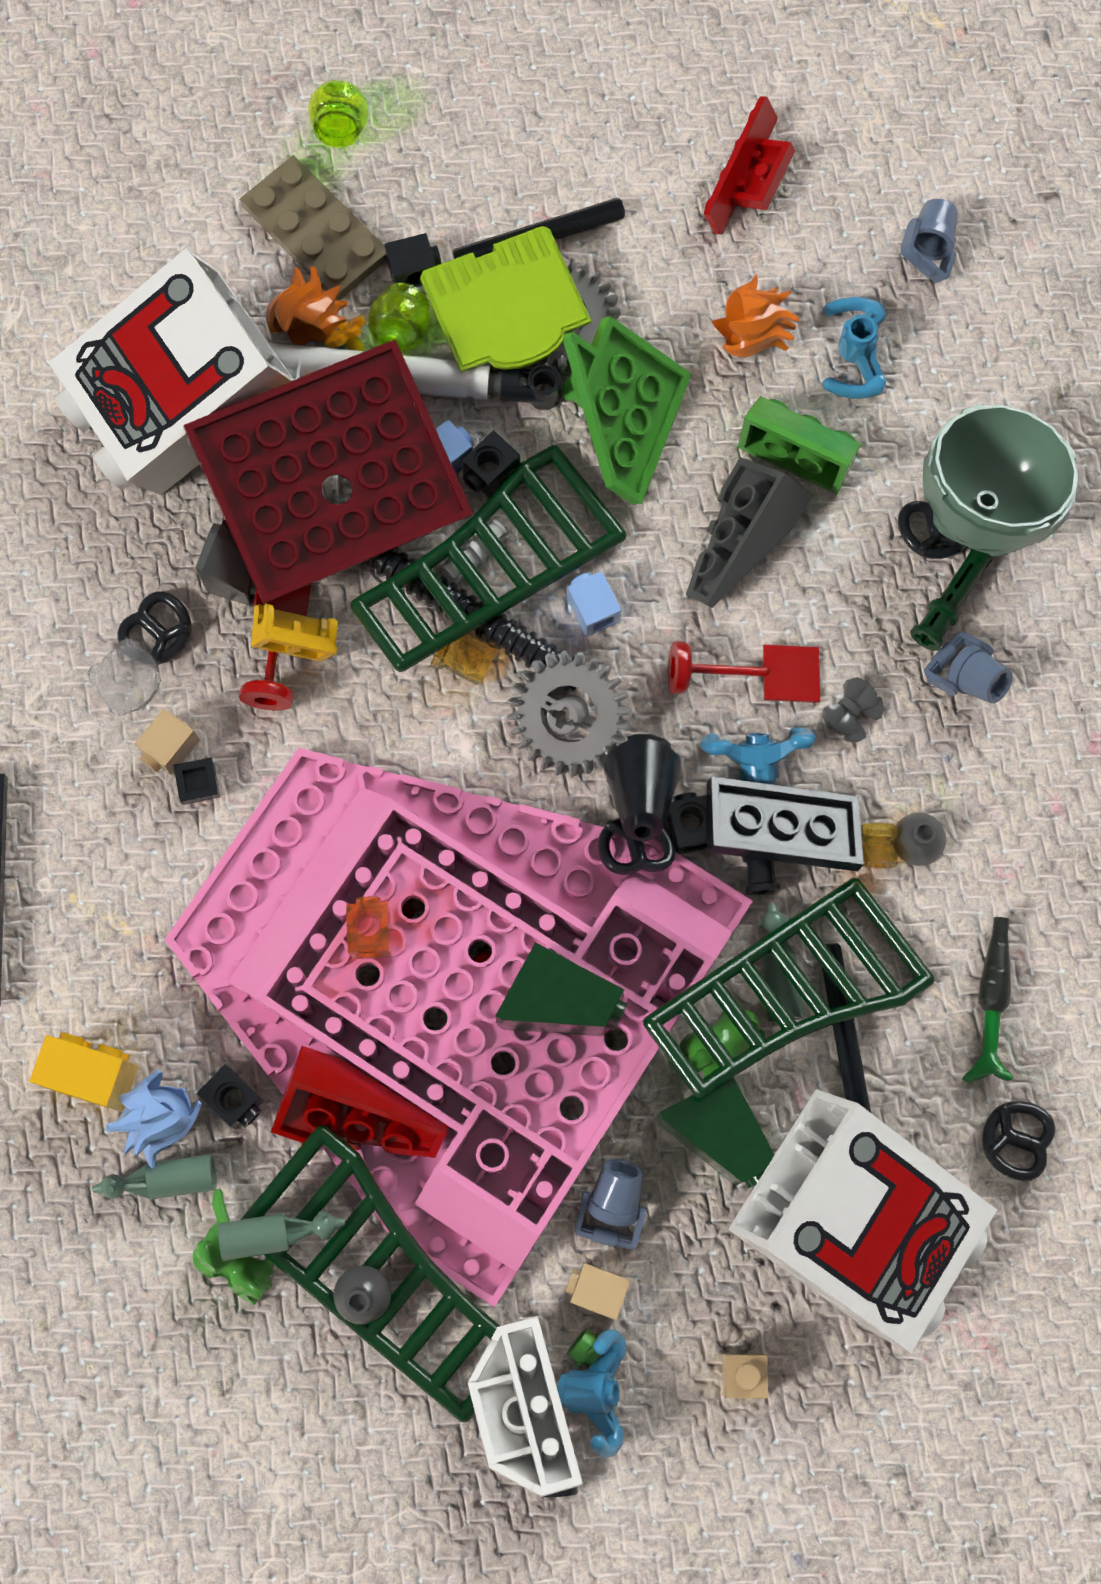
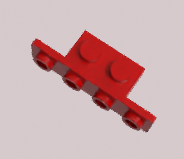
M760 96L754 109L751 110L746 126L740 138L735 142L734 150L728 163L721 171L719 181L711 197L706 202L704 216L715 234H723L736 206L760 210L768 209L795 153L791 142L769 140L777 122V115L769 98L766 96Z

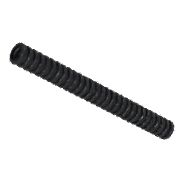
M398 548L360 565L366 564L368 570L373 571L375 569L376 575L379 577L385 575L387 580L417 560L415 558L409 560L407 553L401 552L399 554ZM441 576L439 578L467 616L485 606L482 601H477V596H468L467 590L464 588L458 590L457 584L454 582L448 584L446 577ZM420 578L403 587L406 588L407 594H416L415 597L418 601L424 599L426 606L432 607L434 605L436 612H444ZM504 613L474 630L475 636L478 638L484 636L485 642L488 644L494 642L496 649H505L507 656L515 655V660L517 662L523 660L527 668L532 667L531 663L534 660H539L546 665L545 656L548 653H552L560 661V653L564 651H557L555 644L547 645V640L543 637L540 639L536 638L537 633L534 631L526 632L527 627L524 625L518 627L516 620L511 619L508 621L507 615ZM565 686V691L571 693L577 687Z

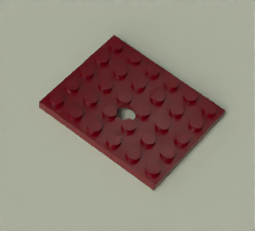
M396 339L183 425L186 436L263 605L473 515ZM338 475L350 482L352 495L347 502L333 504L324 497L322 485L330 476Z

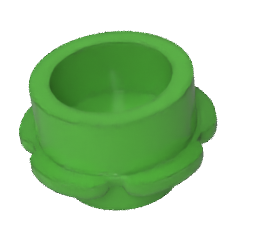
M585 1328L578 1335L567 1352V1355L575 1361V1367H580L582 1363L590 1367L596 1361L600 1354L595 1352L593 1346L600 1334H594L588 1328Z

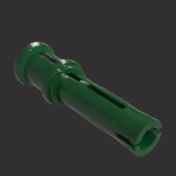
M971 548V552L955 573L940 598L929 602L927 614L919 625H914L911 629V637L919 645L933 651L940 649L943 643L942 637L950 626H954L958 622L960 615L958 610L988 565L993 561V556Z

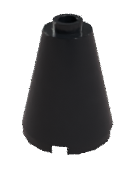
M634 734L627 736L626 742L616 746V742L610 746L604 757V774L624 833L636 841H649L658 837L662 832L680 777L681 758L678 752L676 754L671 748V743L666 739L652 734Z

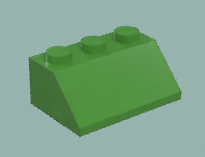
M760 396L744 418L737 448L838 495L862 443L855 441V438L845 431H834L823 426L817 418L811 415H800L789 410L779 400H768Z

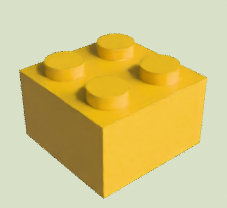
M62 1031L59 1038L46 1035L29 1082L123 1113L125 1106L119 1101V1097L121 1094L131 1091L139 1068L128 1062L130 1055L103 1044L98 1045L97 1051L91 1049L93 1043Z

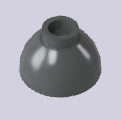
M911 813L900 819L895 825L892 832V845L896 854L906 863L914 866H925L935 862L942 855L946 845V833L942 824L935 817L927 813Z
M369 1266L352 1267L346 1270L335 1284L333 1293L334 1304L338 1313L345 1320L358 1325L372 1323L383 1316L391 1301L390 1285L385 1276L375 1268Z

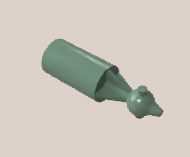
M771 902L768 905V910L763 920H758V926L771 933L790 920V917H784L778 911L775 902ZM784 942L782 945L797 964L796 954L788 942ZM768 953L761 958L763 978L795 1020L803 1019L804 1014L800 994ZM767 1010L768 1022H776Z
M212 1154L158 1161L155 1162V1168L153 1169L146 1163L124 1179L116 1174L106 1176L102 1182L92 1186V1192L115 1199L126 1191L152 1200L215 1191L217 1177L214 1158Z
M320 1211L313 1221L286 1217L285 1213L218 1223V1239L222 1261L290 1250V1245L313 1233L327 1240L335 1230L345 1225V1220L333 1217L325 1211Z

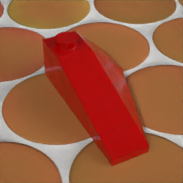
M301 1046L273 1122L271 1133L304 1143L317 1126L326 1125L355 1150H360L361 1144L382 1146L385 1152L391 1154L435 1158L447 1135L449 1126L344 1060Z

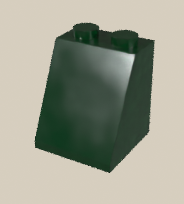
M535 942L495 1015L496 1024L504 1030L603 1036L607 1027L615 1030L625 1011L627 1003L621 1001L624 989Z
M734 1077L707 1097L699 1099L691 1095L660 1111L655 1117L660 1127L734 1186L745 1182L748 1189L755 1186L775 1155Z

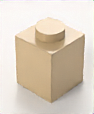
M163 708L135 742V746L142 753L139 760L156 773L162 768L172 775L174 773L173 765L182 763L200 739L193 729Z
M583 1263L581 1271L573 1268L565 1292L572 1294L570 1303L617 1320L630 1280Z
M722 1353V1396L725 1398L768 1399V1355L763 1353Z

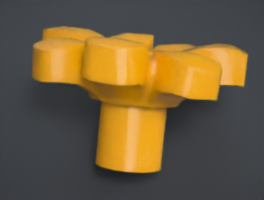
M363 315L354 317L348 323H341L337 330L325 340V345L328 348L346 345L349 350L362 351L365 346L358 336L362 333L360 328L367 323Z

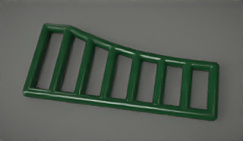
M551 445L521 462L487 502L449 538L394 576L354 598L350 603V608L395 670L404 672L622 543L626 539L627 534L560 447ZM553 462L607 531V534L590 543L536 474V471ZM523 481L574 545L577 552L560 561L510 497ZM500 508L547 568L531 579L527 577L487 524ZM475 534L516 586V588L499 598L460 548ZM447 557L451 559L485 604L484 607L468 616L432 570L433 567ZM417 578H420L453 622V625L436 635L401 590ZM387 597L422 642L404 654L370 610V607Z
M851 878L644 1018L643 1026L696 1098L703 1099L739 1073L799 1038L833 1024L906 1005L932 986L935 978L861 880ZM852 896L915 976L913 980L902 988L839 908L840 904ZM826 915L886 995L866 999L812 928L811 924ZM798 934L850 1004L830 1009L782 944ZM769 953L815 1015L796 1022L753 964ZM740 973L780 1026L781 1030L764 1039L725 987L724 983ZM709 993L750 1046V1048L734 1058L694 1006L696 1002ZM679 1014H681L719 1066V1068L703 1079L663 1026Z
M317 1126L240 1220L265 1216L323 1145L342 1160L295 1218L313 1221L314 1217L325 1208L353 1174L366 1197L347 1218L345 1225L337 1230L307 1268H304L287 1253L288 1251L264 1254V1256L460 1422H468L475 1414L471 1395L469 1394L464 1401H461L445 1387V1384L483 1338L487 1336L491 1339L500 1325L460 1290L430 1259L406 1229L379 1188L360 1154L328 1126ZM374 1211H376L389 1233L362 1266H369L379 1271L399 1246L415 1266L391 1294L389 1307L383 1316L372 1323L358 1325L345 1320L338 1313L333 1299L334 1292L323 1284L319 1278ZM427 1278L443 1297L403 1346L399 1348L381 1332ZM456 1308L473 1326L431 1375L415 1362L413 1358Z

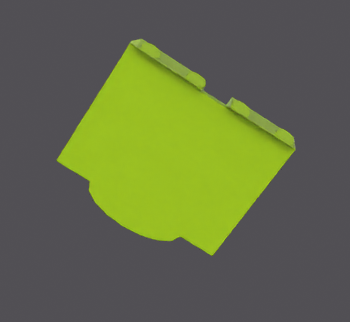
M544 226L493 244V252L475 258L472 252L424 270L420 277L461 373L490 363L494 368L504 370L518 369L535 364L559 349L563 343L565 333L592 323L550 229Z

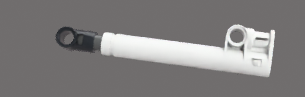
M268 342L294 380L365 352ZM403 355L418 391L422 395L463 399L472 397L474 400L488 401L489 394L500 395V400L531 403L532 406L540 410L554 408L559 403L561 397V376L556 368L547 364L538 365L533 369L518 368L496 371L491 370V364L487 363L461 373L456 360ZM545 383L553 387L551 390L544 392L536 388L538 385Z

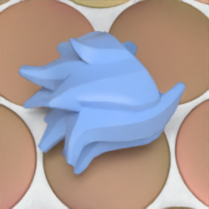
M160 1070L146 1077L130 1092L120 1095L119 1101L125 1106L122 1116L115 1120V1122L107 1124L105 1129L106 1132H129L124 1153H128L134 1148V1154L138 1155L144 1150L148 1165L152 1169L155 1168L156 1156L160 1151L177 1143L188 1134L201 1107V1102L197 1100L191 1108L186 1088L159 1086L163 1076V1072Z

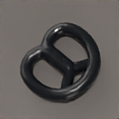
M912 501L901 508L898 514L899 531L904 542L916 554L929 559H944L956 555L965 548V545L945 537L938 531L933 523V510L928 502ZM914 512H922L924 514L930 537L922 542L918 541L914 536L909 524V517ZM938 543L949 544L946 547L933 548Z
M156 591L146 596L140 603L138 611L126 617L119 625L117 632L118 642L123 651L132 659L143 664L160 665L175 658L185 648L191 636V618L186 607L177 597L164 591ZM157 603H165L174 610L180 624L166 629L150 614V609ZM139 624L156 640L152 653H146L138 649L130 641L129 632L132 627ZM177 637L174 643L169 648L164 650L167 642L170 639Z
M619 818L607 821L598 839V853L602 863L608 870L619 875H630L640 870L649 872L663 871L671 866L676 855L672 837L664 827L657 837L664 850L663 857L658 860L647 858L643 841L629 838L624 833ZM614 833L627 841L631 862L620 863L613 858L610 851V840Z
M1011 1101L999 1105L991 1112L983 1128L982 1146L986 1158L997 1171L1009 1178L1019 1181H1032L1038 1178L1044 1172L1047 1165L1046 1148L1051 1144L1055 1136L1054 1120L1044 1108L1030 1102ZM1024 1113L1037 1118L1043 1125L1042 1135L1037 1138L1013 1129L1011 1114ZM1000 1122L1002 1134L994 1140L995 1131ZM1009 1144L1033 1153L1035 1155V1162L1032 1167L1021 1169L1007 1163L998 1153Z

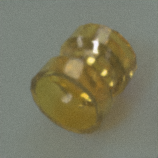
M888 823L862 824V842L865 843L863 845L864 865L862 867L873 869L897 867L898 853L894 850L892 844L898 839V826Z

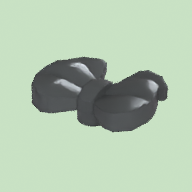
M856 677L845 681L843 685L844 697L838 704H830L823 708L822 717L825 723L835 733L845 735V742H859L866 738L867 733L856 718L860 712L871 719L878 720L882 718L884 711L882 698L880 696L877 697L874 688L867 681Z

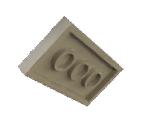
M294 155L239 199L241 206L309 275L311 273L310 267L316 266L321 287L325 291L338 285L342 286L336 300L342 299L387 261L384 245Z

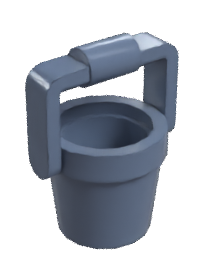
M931 199L924 203L918 218H913L908 223L901 245L902 255L915 268L935 283L950 277L956 256V251L953 249L956 243L955 232L958 210L954 204L944 199ZM931 260H942L940 268Z
M965 632L957 633L948 643H945L924 669L927 681L952 696H955L958 692L969 694L993 704L999 702L1007 694L1013 679L1012 671L992 657L994 650L990 645ZM963 645H967L953 660L949 669L948 681L936 675L957 654V651Z
M611 1159L605 1162L594 1190L591 1193L584 1190L575 1224L577 1235L592 1239V1242L614 1248L616 1246L630 1250L636 1248L647 1207H640L643 1171L640 1167L620 1159ZM586 1207L594 1218L609 1225L630 1226L636 1223L633 1237L600 1226L595 1227L582 1223Z

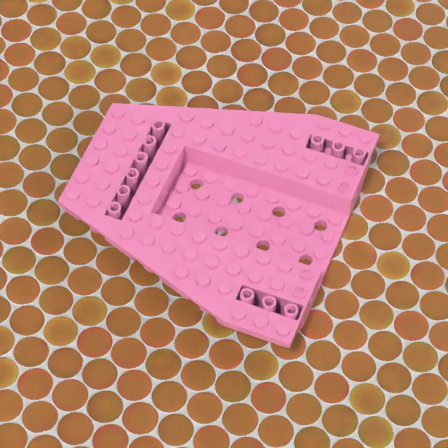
M298 748L164 940L282 1094H284L301 1046H305L344 1060L449 1126L447 1135L435 1158L391 1154L385 1152L382 1146L361 1144L360 1150L356 1151L362 1157L379 1188L406 1229L430 1259L449 1278L495 1308L658 1051V1045L643 1026L644 1018L707 975L753 900L675 852L674 862L663 871L649 872L640 870L630 875L615 874L604 866L598 853V839L604 828L602 826L522 804L507 803L502 801V799L491 796L484 797L464 792L459 788L404 774L397 775L386 772L381 768L366 767L346 762L341 758ZM614 833L610 840V851L613 858L620 863L631 862L627 841ZM655 838L643 841L648 859L658 860L663 857L664 850L661 842ZM412 898L421 900L425 905L424 913L417 919H409L402 913L404 903ZM478 941L488 943L492 949L491 957L482 963L475 962L469 957L470 947ZM535 942L624 989L621 1001L627 1003L615 1028L622 1030L628 1038L627 1046L624 1049L612 1051L605 1045L604 1036L611 1030L608 1027L603 1036L504 1030L497 1026L495 1015ZM365 965L376 966L380 971L379 980L372 986H363L357 980L359 970ZM439 1008L447 1014V1023L440 1030H430L424 1024V1017L429 1010ZM681 1014L663 1025L669 1033ZM499 1053H508L514 1057L515 1068L507 1075H499L492 1069V1060ZM568 1097L578 1098L584 1106L582 1116L576 1120H568L560 1112L561 1102ZM323 1145L322 1148L335 1165L338 1166L342 1160ZM352 1174L348 1181L363 1200L366 1195ZM374 1211L373 1214L376 1216V1218H377V1219L379 1220V1222L382 1224L383 1228L387 1231V1233H389L388 1229L386 1228V1226H385L384 1223L382 1222V1220H381V1218L379 1217V1215L377 1214V1212Z

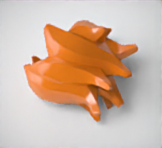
M316 266L310 267L311 273L307 284L300 270L295 267L293 278L290 280L291 285L280 292L268 304L266 310V322L270 333L287 332L294 345H306L309 340L316 342L325 341L341 323L347 321V318L337 316L339 310L347 307L346 301L336 300L342 286L338 285L322 292Z
M757 274L749 283L733 290L727 298L725 307L726 317L711 322L717 331L727 339L726 344L724 343L722 348L730 355L739 358H748L764 349L775 346L783 351L788 350L789 347L782 339L793 341L794 336L785 329L795 330L796 325L789 320L798 322L800 318L780 307L779 304L791 294V291L777 293L778 287L768 291L757 290Z

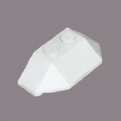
M538 1316L497 1327L468 1381L489 1469L540 1497L583 1485Z

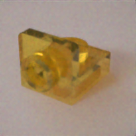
M467 634L433 654L430 667L436 670L445 668L475 685L482 684L496 649Z

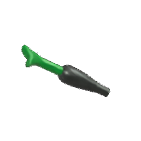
M994 917L992 936L978 992V1003L983 1011H985L982 1051L972 1069L963 1076L962 1079L965 1082L980 1080L989 1075H994L1005 1081L1014 1079L1013 1075L1002 1065L997 1056L1000 1016L1009 1007L1011 997L1008 942L1009 918Z

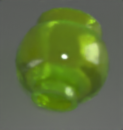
M329 80L320 84L312 93L308 104V115L310 124L313 127V133H315L320 142L333 148H345L353 145L364 130L369 116L367 99L361 90L351 82L344 80Z
M394 283L387 286L384 293L375 299L368 313L369 331L379 345L396 339L401 351H409L418 347L423 342L430 328V314L428 312L430 304L426 295L416 287L404 283Z

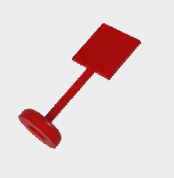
M311 585L267 604L273 605L276 610L307 616ZM256 591L254 606L258 604L263 605ZM268 651L264 680L248 681L241 686L239 692L241 702L254 708L272 711L286 710L292 707V691L285 685L274 682L277 652Z
M674 641L670 647L668 687L671 694L679 695L685 693L689 688L692 673L763 676L764 701L820 703L819 647L764 644L763 667L692 664L691 649L686 642Z

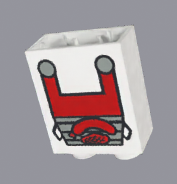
M185 248L49 362V365L65 387L55 396L58 407L66 418L79 430L85 432L92 427L104 445L93 455L96 464L103 474L119 489L124 490L133 483L159 495H162L199 465L183 425L294 380L219 271L188 248Z
M816 1089L728 1230L864 1328L912 1353L919 1340L930 1336L940 1325L945 1313L944 1298L961 1270L971 1266L982 1255L987 1243L986 1228L997 1212V1209L860 1104Z

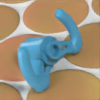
M862 297L841 298L826 304L823 312L828 317L847 311H862L865 313V315L854 316L851 320L845 322L838 343L840 355L847 362L857 365L866 383L863 385H851L829 377L823 381V388L837 396L850 399H866L880 395L885 389L886 379L876 359L879 324L883 323L886 317L884 306L880 302Z
M793 727L789 731L790 739L778 744L776 740L769 739L768 733H752L746 735V741L740 742L737 745L732 744L729 740L719 739L715 733H710L701 739L700 747L708 754L725 755L740 764L742 781L776 785L775 779L779 778L778 762L796 749L810 748L816 742V736L809 729Z
M613 1329L605 1330L596 1339L593 1348L596 1353L602 1355L588 1370L571 1369L569 1374L563 1373L559 1378L557 1388L562 1408H568V1412L586 1413L606 1437L605 1440L602 1435H595L590 1440L592 1449L598 1456L603 1458H610L618 1453L622 1447L624 1436L623 1428L619 1425L613 1411V1406H617L620 1395L619 1383L613 1379L615 1370L626 1355V1341L619 1331Z

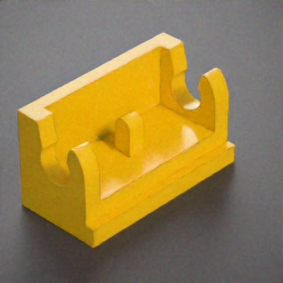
M269 604L254 606L251 647L319 662L337 654L336 619L311 618L276 610L273 605Z

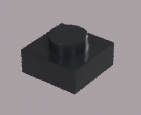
M212 757L173 765L179 800L182 805L220 798L215 764Z

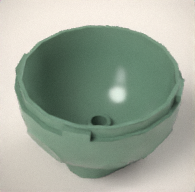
M984 404L964 408L960 414L945 423L932 440L927 456L924 458L923 490L925 499L933 510V523L945 537L994 557L1007 555L1009 552H1016L1018 549L1035 543L1039 544L1052 535L1070 515L1069 511L1076 500L1078 469L1075 463L1077 456L1067 439L1064 440L1053 426L1029 411L1005 405L984 406Z

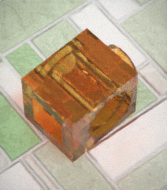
M367 896L356 898V904H346L348 954L351 959L392 957L390 908L388 903L380 902V897ZM372 917L380 921L379 930L374 935L363 936L358 932L359 924L365 918Z

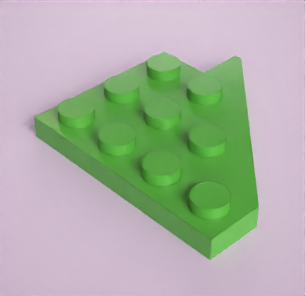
M608 316L601 319L592 344L574 332L564 334L563 343L605 487L632 505H637L643 502L692 374L613 317Z

